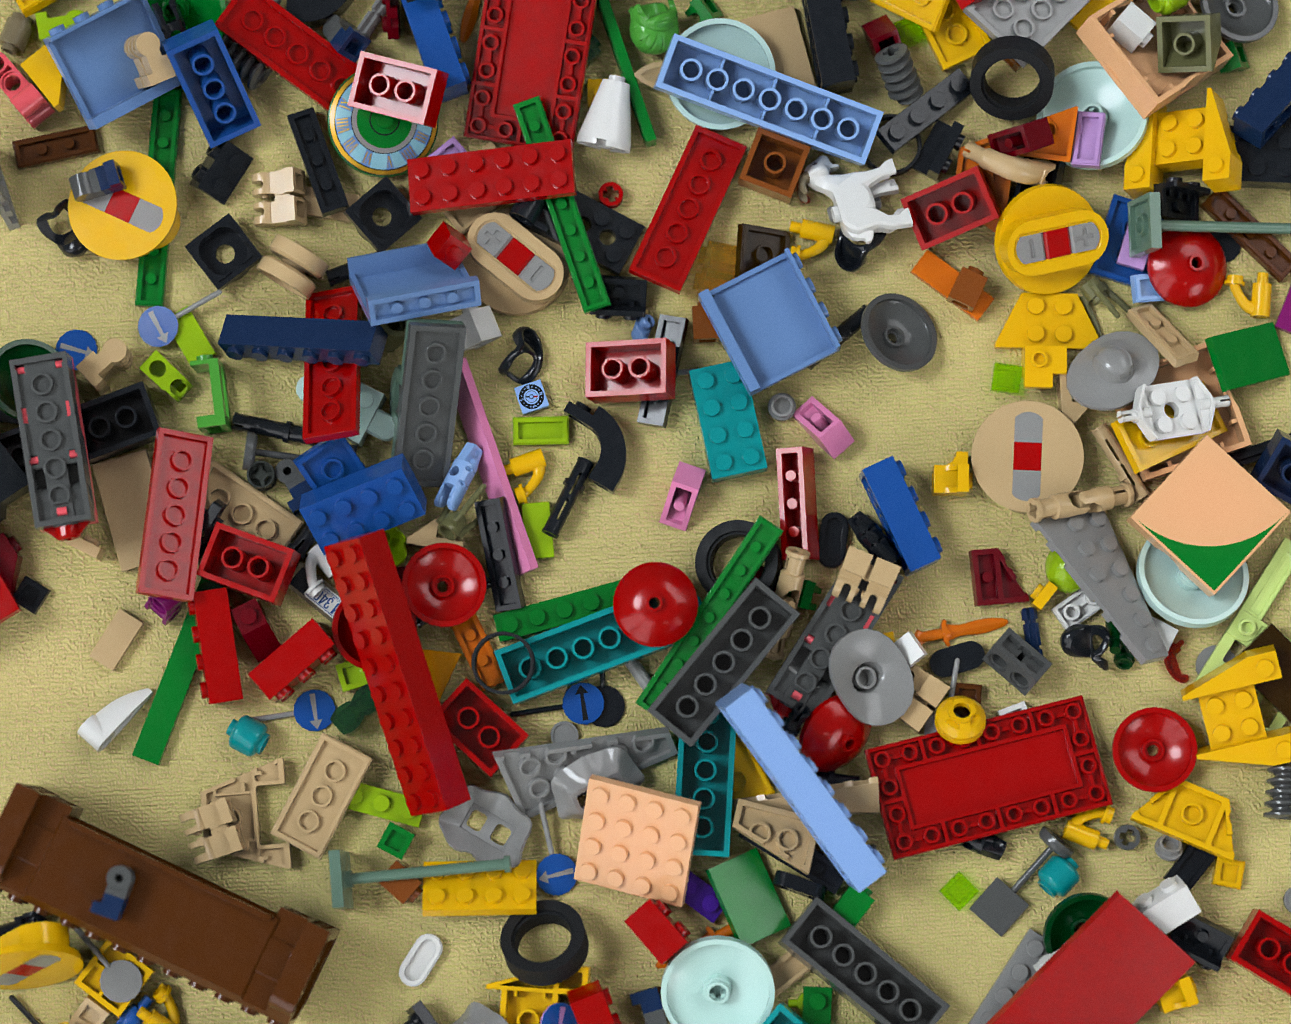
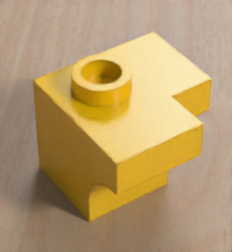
M1025 345L1021 350V378H1023L1025 389H1052L1053 376L1067 374V346Z
M957 451L951 463L947 465H934L932 467L931 496H966L969 490H972L973 474L969 473L968 452Z
M1185 973L1157 1001L1159 1010L1162 1013L1166 1014L1180 1008L1199 1004L1196 996L1198 991L1193 978Z

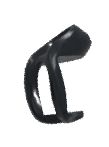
M64 199L57 204L53 212L41 215L36 223L41 233L53 241L64 255L72 258L79 257L87 252L88 249L78 240L73 230L66 234H56L47 222V220L57 217L63 209L68 212L69 199Z
M840 228L834 253L837 264L845 271H858L865 264L868 252L876 248L884 240L886 233H874V238L870 244L856 245L843 235Z
M526 326L519 327L513 332V341L517 347L508 354L500 367H498L501 375H506L521 385L532 382L539 374L543 363L541 340L532 328ZM523 353H528L533 357V364L519 378L510 372L509 368L516 357Z
M1074 624L1064 630L1060 637V645L1064 653L1072 657H1091L1092 661L1104 671L1109 669L1108 661L1101 657L1110 643L1109 632L1104 626ZM1095 634L1103 639L1096 650L1093 646Z

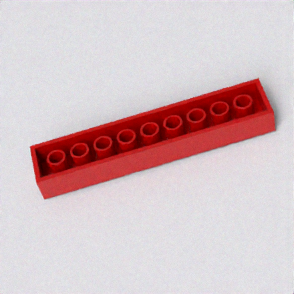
M384 529L350 537L325 546L327 562L342 602L344 615L353 636V642L368 682L371 698L374 701L379 722L383 729L388 750L392 756L397 778L400 781L410 815L416 816L446 811L471 800Z

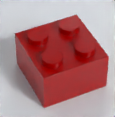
M650 898L624 922L660 964L663 965L668 963L679 950L691 942L688 938L691 932L681 921L674 922L669 916L672 910L666 903H663L660 899L655 901L653 898Z

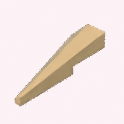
M878 777L830 784L835 792L832 798L834 800L837 799L839 803L842 802L850 814L877 815L880 813ZM781 793L740 798L794 812ZM738 798L733 799L734 811Z

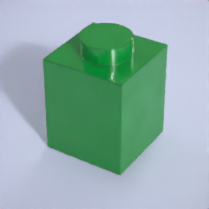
M848 886L831 909L855 927L875 900L870 897L873 892L865 888L859 893L851 886Z

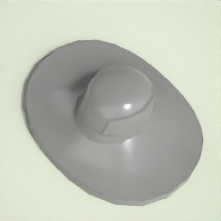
M1119 331L1103 335L1086 346L1071 362L1066 375L1067 390L1075 401L1090 409L1113 411L1124 408L1134 402L1137 387L1146 384V386L1152 385L1155 380L1160 360L1158 351L1141 334Z
M870 629L851 631L837 641L829 657V673L833 687L849 713L860 722L870 726H883L893 723L904 715L912 703L914 683L910 667L896 644L881 632Z

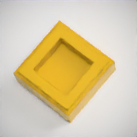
M1216 857L1211 884L1241 890L1245 862L1233 859L1231 863Z

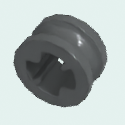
M1122 825L1114 832V843L1122 850L1134 849L1140 842V833L1132 825ZM1127 830L1132 831L1131 836H1134V841L1124 845L1121 843L1123 839L1119 838L1120 833H1126Z

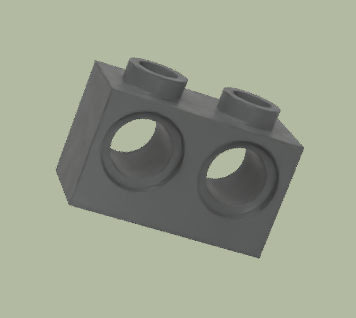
M1010 627L982 659L1024 696L1052 665L1049 660Z

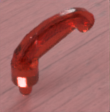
M1180 640L1176 644L1173 642L1168 650L1169 656L1164 659L1167 671L1174 680L1180 683H1185L1189 680L1188 675L1181 674L1176 655L1181 651L1180 647L1184 645V640Z

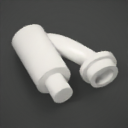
M318 544L307 553L308 556L305 562V572L309 586L306 593L313 598L326 588L322 579L317 580L316 566L318 565L329 579L333 577L327 562V556L322 553Z

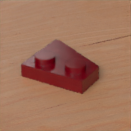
M382 0V5H386V16H382L383 33H388V39H399L401 37L400 0Z
M999 548L969 551L975 607L1030 601L1028 594L1023 592L1016 581L1017 577L1013 570L1006 565V559Z

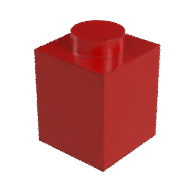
M444 221L426 242L433 256L454 270L457 269L472 250L465 235Z

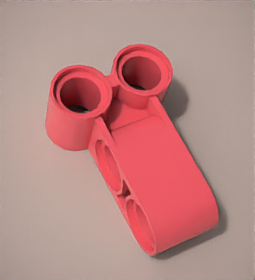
M0 52V65L4 64L0 70V88L20 114L35 129L55 111L34 85L29 83L12 62ZM21 83L18 89L11 91L14 85Z

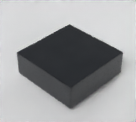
M25 576L13 596L20 606L36 615L51 591Z

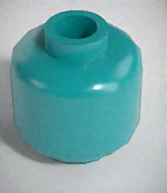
M248 715L242 716L238 721L233 719L226 731V734L230 736L229 746L249 757L254 756L256 753L260 755L270 738V735L267 734V726Z
M1053 855L1039 869L1038 877L1040 880L1038 884L1053 898L1056 895L1065 897L1080 880V876L1076 871L1079 866L1070 857L1062 858Z

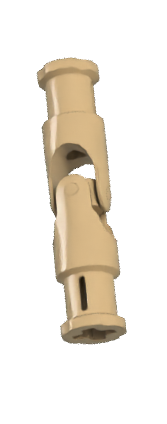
M1122 482L1119 486L1114 487L1104 485L1093 487L1088 491L1078 490L1052 494L1046 499L1030 498L1026 504V512L1029 520L1033 523H1039L1042 519L1046 518L1057 520L1086 514L1087 512L1107 511L1113 509L1114 506L1123 505L1130 507L1134 503L1135 493L1130 483Z
M789 546L785 551L787 559L784 569L780 571L775 594L796 610L805 578L803 574L805 563L810 558L811 553L799 547ZM791 591V597L786 596L787 592ZM793 623L765 656L766 658L772 660L784 659L785 653L783 649L786 638L790 637Z

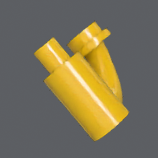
M803 219L802 223L791 221L789 232L800 234L799 238L817 241L816 244L804 250H800L801 245H797V247L791 246V254L796 252L800 260L821 254L830 244L832 245L835 225Z
M1257 273V282L1252 283L1251 301L1247 299L1241 287L1245 286L1243 276L1227 275L1224 285L1230 287L1240 308L1250 314L1252 318H1270L1272 284L1268 283L1269 273Z
M541 448L509 459V464L504 465L507 476L514 474L515 477L533 471V475L525 487H522V484H518V487L513 488L519 504L523 502L525 504L528 503L527 498L538 487L545 475L547 465Z
M1106 806L1074 815L1070 820H1067L1061 838L1092 850L1095 847L1106 850L1110 839L1100 836V831L1083 824L1100 818L1099 823L1104 824V822L1110 824L1115 808Z
M161 983L153 993V998L156 999L158 1004L164 1002L168 1018L155 1009L149 1011L142 1006L136 1016L143 1020V1024H180L179 1010L170 994L172 987L169 984Z

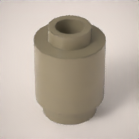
M13 12L12 16L7 18L0 35L1 49L11 55H17V52L23 53L34 29L32 26L34 20L30 17L25 18L22 13Z

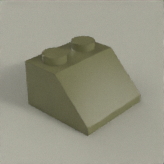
M1220 12L1170 14L1156 17L1158 73L1214 71L1221 44Z

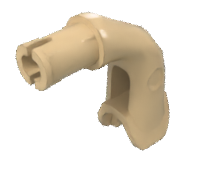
M972 141L968 142L964 147L971 152L963 150V157L978 163L980 168L1025 185L1047 184L1048 181L1045 180V177L1049 172L1056 169V164L1046 159H1028L1011 156L992 148L985 149Z

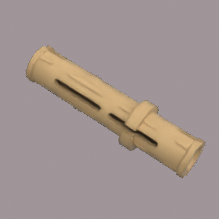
M1104 423L1091 431L1119 475L1118 481L1120 483L1127 482L1132 485L1135 493L1134 502L1137 503L1150 495L1139 475L1134 474L1124 451L1109 430L1107 424ZM1106 440L1109 441V443H1110L1111 446L1113 447L1114 451H1115L1116 454L1118 455V457H1119V459H1120L1119 461L1116 459L1115 455L1113 454V452L1111 451L1110 447H1109L1108 444L1106 443ZM1122 465H1124L1129 475L1133 479L1135 486H1133V484L1131 483L1127 474L1123 470Z

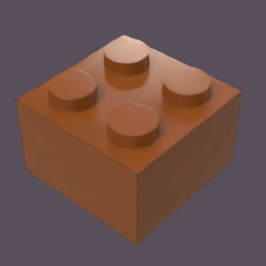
M759 127L740 174L738 185L790 204L811 147Z

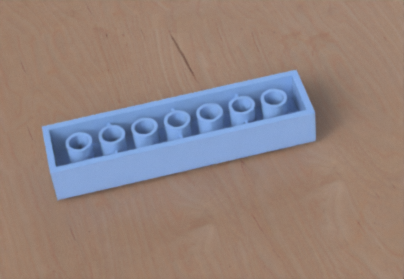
M676 33L671 38L653 87L655 90L751 126L763 128L858 166L865 165L884 113L883 111Z
M744 683L739 684L715 703L845 882L860 893L886 873L882 866L885 860L875 848L873 849L869 844L865 843L868 837L860 826H856L848 820L852 815L842 802L839 803L837 799L834 800L832 798L835 794L834 790L826 780L816 776L815 773L818 771V768L809 757L806 758L803 753H799L798 750L802 748L792 734L789 735L787 731H783L781 728L785 725L783 720L775 711H772L770 708L767 709L764 705L768 700L760 689L755 688L753 685L749 687Z

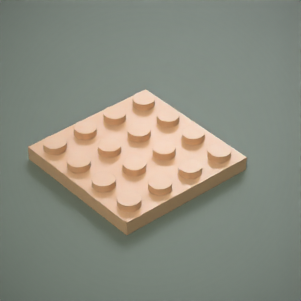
M592 774L588 782L574 879L647 899L653 898L655 901L660 899L663 903L682 908L685 903L701 802Z

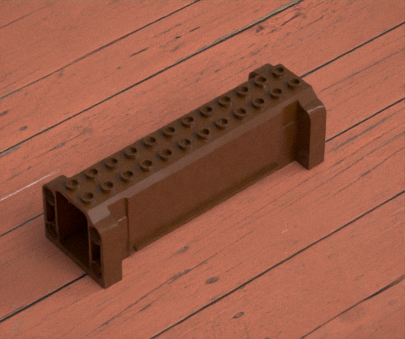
M16 782L0 815V892L5 891L9 893L8 899L21 905L23 903L35 905L33 911L43 916L53 917L55 915L60 917L59 923L68 928H83L86 930L84 935L100 942L106 939L112 942L110 946L112 949L123 954L133 952L138 955L136 960L151 967L158 964L164 967L162 972L175 979L182 978L183 976L190 980L188 985L203 992L210 989L216 992L215 998L230 1004V1002L233 1003L235 1001L242 1005L240 1010L252 1016L262 1014L268 1017L266 1022L269 1024L295 1023L313 990L341 931L340 929L319 919H314L289 906L280 907L278 913L80 820L79 817L83 808L60 798L59 795L38 785ZM124 864L132 867L136 878L122 920L115 921L90 912L93 900L103 899L108 885L106 880L108 871L114 866Z

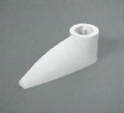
M149 688L114 700L98 713L90 716L81 725L77 734L96 751H102L154 693Z

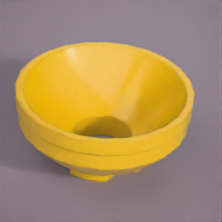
M952 696L945 699L938 706L934 723L937 732L945 740L955 744H968L974 742L983 734L986 725V715L983 707L976 700L967 696ZM962 706L970 711V715L960 718L953 711L955 708Z

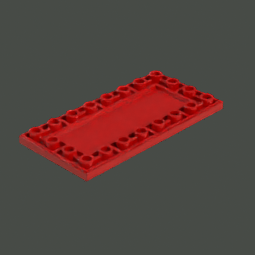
M484 0L464 137L516 146L525 145L526 142L513 105L540 96L555 141L571 139L574 150L597 0Z
M1082 695L986 719L983 734L972 743H951L941 737L938 732L864 750L870 776L878 777L879 810L893 861L1113 804Z
M1117 890L986 1024H1135L1196 962Z

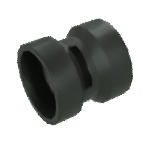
M266 461L254 462L252 465L254 466L253 469L249 467L247 470L248 482L259 491L272 489L277 482L275 469Z

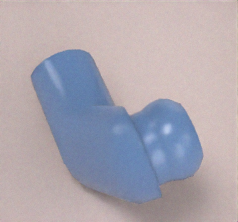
M645 314V317H640V319L635 321L631 332L632 339H648L651 329L655 325V320L651 315Z

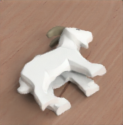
M822 155L809 164L799 177L797 194L800 200L804 203L808 202L806 196L808 194L807 188L823 193L832 199L834 207H831L833 222L839 223L843 235L852 241H864L866 244H870L874 238V233H891L896 229L913 227L909 208L897 209L892 215L876 209L874 198L899 194V188L895 179L889 180L891 175L897 174L892 158L886 160L880 167L875 169L830 175L831 172L838 170L840 167L838 164H832L827 156Z

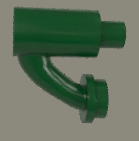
M1105 620V628L1110 635L1108 647H1110V653L1115 654L1114 663L1116 667L1121 670L1130 669L1135 662V657L1120 639L1121 633L1111 621L1107 623Z

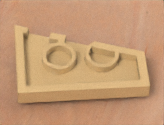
M738 798L731 828L808 875L816 841L796 813Z

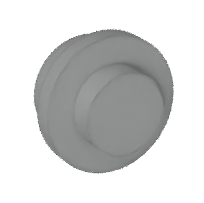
M786 393L775 394L768 403L769 414L778 421L790 419L796 410L794 399Z
M1167 835L1159 837L1154 846L1156 854L1165 861H1176L1183 853L1182 842Z

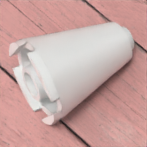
M609 75L608 79H602L577 135L576 142L578 144L600 150L601 148L608 149L610 152L630 153V84L625 83L624 77Z

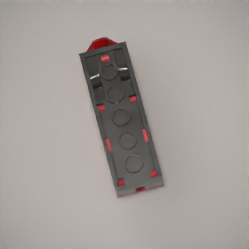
M66 351L9 360L35 529L43 533L47 532L58 541L78 539L88 525L97 524L99 521L73 357Z
M872 558L870 564L874 565L876 559ZM897 575L879 615L872 612L876 603L874 595L869 597L864 609L859 607L861 592L866 590L869 582L861 579L858 586L860 589L859 593L854 596L851 603L846 602L850 591L848 584L843 585L838 598L831 595L834 584L832 585L765 692L770 697L773 711L781 719L789 715L796 703H804L799 712H802L807 705L812 713L818 705L829 699L834 691L829 673V657L832 648L840 638L851 631L873 629L903 581V576Z

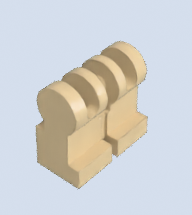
M152 32L133 35L124 43V51L129 58L134 60L140 77L134 79L138 89L150 87L177 76L167 54L162 55L160 52L161 44L158 36Z
M292 166L279 171L261 172L252 175L253 184L263 185L262 188L252 191L254 198L269 199L275 197L274 202L262 201L253 204L254 211L264 212L262 216L254 217V226L267 228L307 224L306 199L299 197L306 196L305 171Z
M112 338L104 343L101 352L96 354L92 351L76 368L102 396L110 389L106 382L118 371H125L130 368L133 363V356L122 340Z
M849 546L831 595L838 598L843 585L848 584L850 591L846 602L851 603L854 596L859 593L860 589L858 586L861 579L869 583L866 590L861 592L859 607L864 609L869 597L874 595L876 603L872 612L879 615L901 567L879 557L876 558L874 565L870 563L874 555Z
M915 664L910 668L914 676L915 694L905 714L898 719L918 734L933 713L927 705L935 710L950 687Z
M230 797L220 798L212 803L179 815L181 823L193 819L196 820L194 827L184 831L185 836L200 835L202 831L210 829L212 833L210 837L204 838L202 836L196 839L195 842L188 844L190 850L202 846L206 849L204 854L193 858L195 865L247 849L240 826L233 825L229 827L228 825L238 821Z

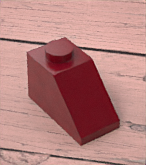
M887 15L861 25L874 60L875 55L882 49L896 43H901L898 30Z
M1047 117L987 135L992 149L1011 156L1021 155L1055 144Z
M3 532L0 534V573L14 595L23 560L19 551L23 548L14 535L9 537L8 534Z
M254 598L230 610L242 636L258 663L265 660L281 646L258 599Z

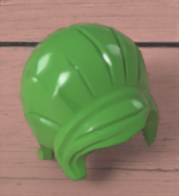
M668 0L669 9L663 3H650L646 5L637 4L631 6L628 10L630 13V37L634 45L641 52L649 55L666 53L674 33L679 35L677 9L673 0Z

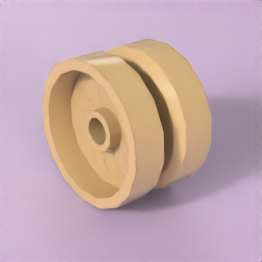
M277 234L269 248L281 260L270 255L263 256L256 269L288 291L309 300L316 287L304 274L319 279L323 277L329 266L306 247Z

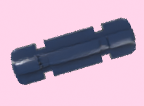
M1035 607L1024 608L1021 611L1022 621H1025L1023 625L1025 641L1043 655L1042 649L1039 647L1041 645L1039 623H1036L1038 618L1037 609Z

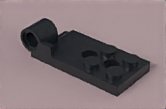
M576 191V196L574 197L581 218L587 220L590 224V229L586 232L598 266L619 276L645 226ZM545 199L514 203L509 212L513 219L521 223L520 225L561 246ZM603 232H609L613 234L615 242L611 245H605L600 241L599 236Z

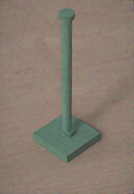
M1148 192L1127 202L1129 257L1140 258L1161 249L1162 231L1291 234V223L1161 220L1160 192Z
M343 850L328 851L332 907L341 910L354 909L352 891L354 884L505 870V873L512 872L510 855H505L504 859L353 873L350 865V852Z

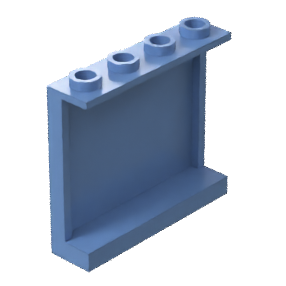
M147 0L104 1L97 5L98 11L89 15L88 11L83 12L72 18L74 23L66 28L64 24H60L48 31L50 36L43 39L89 130L99 129L181 85L178 77L175 76L150 87L138 89L134 79L140 77L134 60L129 58L124 51L125 41L133 35L152 32L160 40L161 54H166L161 41L166 39Z
M427 243L347 258L350 284L371 326L482 305L477 275L469 276L463 263L456 270L452 269L433 256Z
M789 248L784 249L783 254L711 291L706 289L698 293V300L750 397L840 351L841 345L839 342L843 341L836 326L830 327L826 319L829 317V313L822 301L818 303L813 293L816 292L813 282L809 277L804 278L800 270L803 268L799 256L796 252L791 254Z

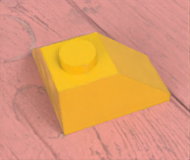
M44 45L20 65L53 107L60 113L64 110L67 86L46 45Z

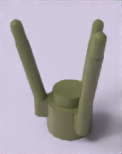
M1097 276L1086 282L1079 289L1083 294L1080 300L1085 306L1098 337L1103 335L1091 307V302L1094 306L1103 302L1115 318H1119L1120 314L1107 299L1108 296L1126 313L1128 309H1131L1105 282H1101Z
M481 484L459 512L453 511L449 513L450 509H448L446 504L442 514L436 520L439 524L437 526L438 531L442 536L449 540H455L456 538L461 540L467 532L478 525L476 518L465 526L466 518L464 515L485 490L486 484Z

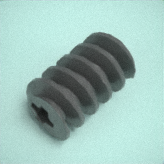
M224 35L222 40L241 82L247 83L249 90L257 89L267 80L272 70L265 68L266 65L260 61L258 62L254 56L248 54L247 51Z
M896 43L879 51L875 55V61L879 64L878 70L882 73L881 78L885 82V88L888 90V97L892 100H897L899 104L909 105L916 102L922 96L923 87L920 84L917 70L907 48L908 45Z
M1291 762L1267 768V772L1275 775V777L1266 780V783L1274 788L1265 791L1266 795L1273 798V800L1264 802L1266 807L1272 809L1270 812L1263 813L1265 818L1291 820Z

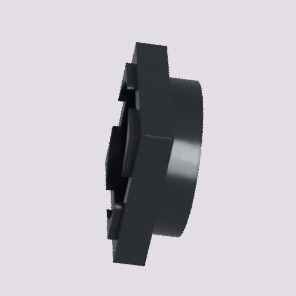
M387 176L344 211V214L353 223L359 235L369 242L377 252L387 250L422 220L421 215L413 216L410 213L409 201ZM377 208H386L390 212L391 221L388 225L378 226L374 223L372 215Z
M229 213L185 246L217 290H222L230 283L245 276L250 268L262 259V255ZM222 245H229L235 251L234 259L229 263H221L216 258V251Z

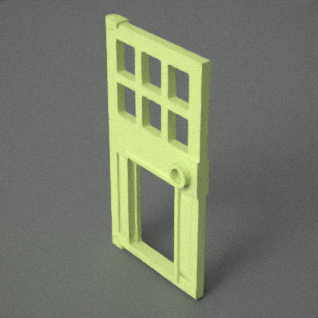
M1286 537L1281 541L1195 681L1225 664L1223 658L1235 640L1247 647L1268 626L1261 620L1291 574V541ZM1255 688L1260 704L1264 696ZM1277 711L1269 726L1265 727V731L1282 728L1287 720Z

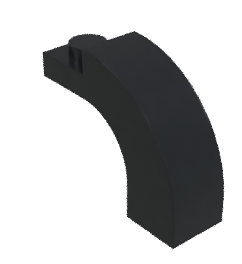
M287 0L286 10L309 28L324 26L326 20L332 15L340 17L350 7L353 0Z
M569 401L563 410L564 415L591 430L601 445L600 458L588 477L589 481L613 495L623 477L626 466V445L622 431L614 418L602 407L598 406L594 415L590 414L591 408L579 401L573 404Z

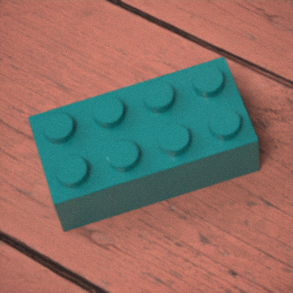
M732 362L689 370L690 385L712 483L766 472L768 467L752 396H749Z

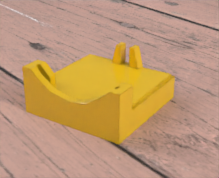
M106 940L99 949L101 954L109 963L126 960L136 965L142 974V991L155 970L136 960L137 956L133 953L123 954L110 947L112 942ZM95 955L74 983L116 1016L121 1017L138 995L134 999L122 1003L108 999L100 987V977L105 966Z

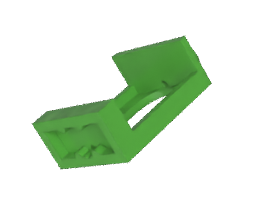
M212 354L197 356L196 361H190V366L197 374L210 373L215 413L214 415L197 417L198 429L205 435L232 432L225 366L218 358H213Z

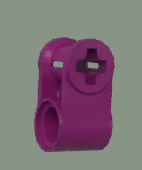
M149 596L144 607L155 612L162 619V624L166 626L181 611L183 602Z

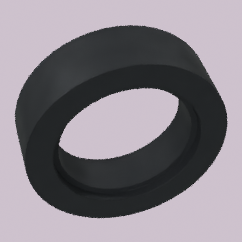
M1003 36L991 40L974 57L970 76L972 97L983 111L993 117L1003 120H1022L1032 117L1043 110L1052 97L1055 79L1053 60L1044 47L1026 37ZM1018 59L1030 64L1036 70L1040 81L1031 93L1013 98L996 93L988 85L985 74L998 61Z
M745 520L726 521L712 528L701 540L696 552L695 568L699 582L708 593L717 580L713 563L718 549L730 539L746 537L754 523ZM777 543L765 559L764 570L758 579L772 591L777 586L780 571L783 568L782 555Z
M556 900L537 901V915H511L504 924L500 936L501 949L510 972L520 981L535 986L554 985L570 978L582 967L589 950L588 936L580 915L571 906ZM557 924L566 928L571 933V940L566 950L552 960L533 962L525 959L518 952L519 943L523 936L537 926Z

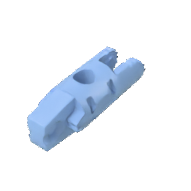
M467 442L457 458L454 459L435 497L434 506L444 508L447 504L448 509L452 511L458 509L477 472L483 453L476 444Z

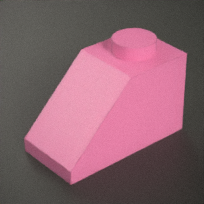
M813 396L801 405L793 415L795 420L819 447L833 459L844 452L855 441L841 420Z
M679 461L659 523L686 531L706 470Z

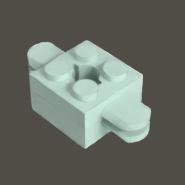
M304 376L300 378L296 385V393L302 401ZM360 383V435L346 437L347 441L362 448L368 434L382 441L393 440L395 425L392 421V416L381 410L387 399L385 394Z

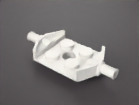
M1198 376L1189 380L1148 386L1143 384L1136 389L1133 408L1126 411H1118L1117 418H1121L1117 420L1119 423L1133 421L1150 442L1204 434L1211 430L1215 409L1229 407L1230 400H1226L1230 398L1228 395L1213 397ZM1165 405L1171 406L1174 410L1173 418L1166 415L1164 411Z

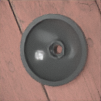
M1200 0L1202 13L1220 12L1221 36L1233 42L1250 43L1263 38L1274 27L1278 17V0Z
M888 293L876 297L864 309L861 317L862 337L871 354L880 363L896 371L912 372L921 369L933 358L937 347L936 329L928 313L917 302L901 294Z

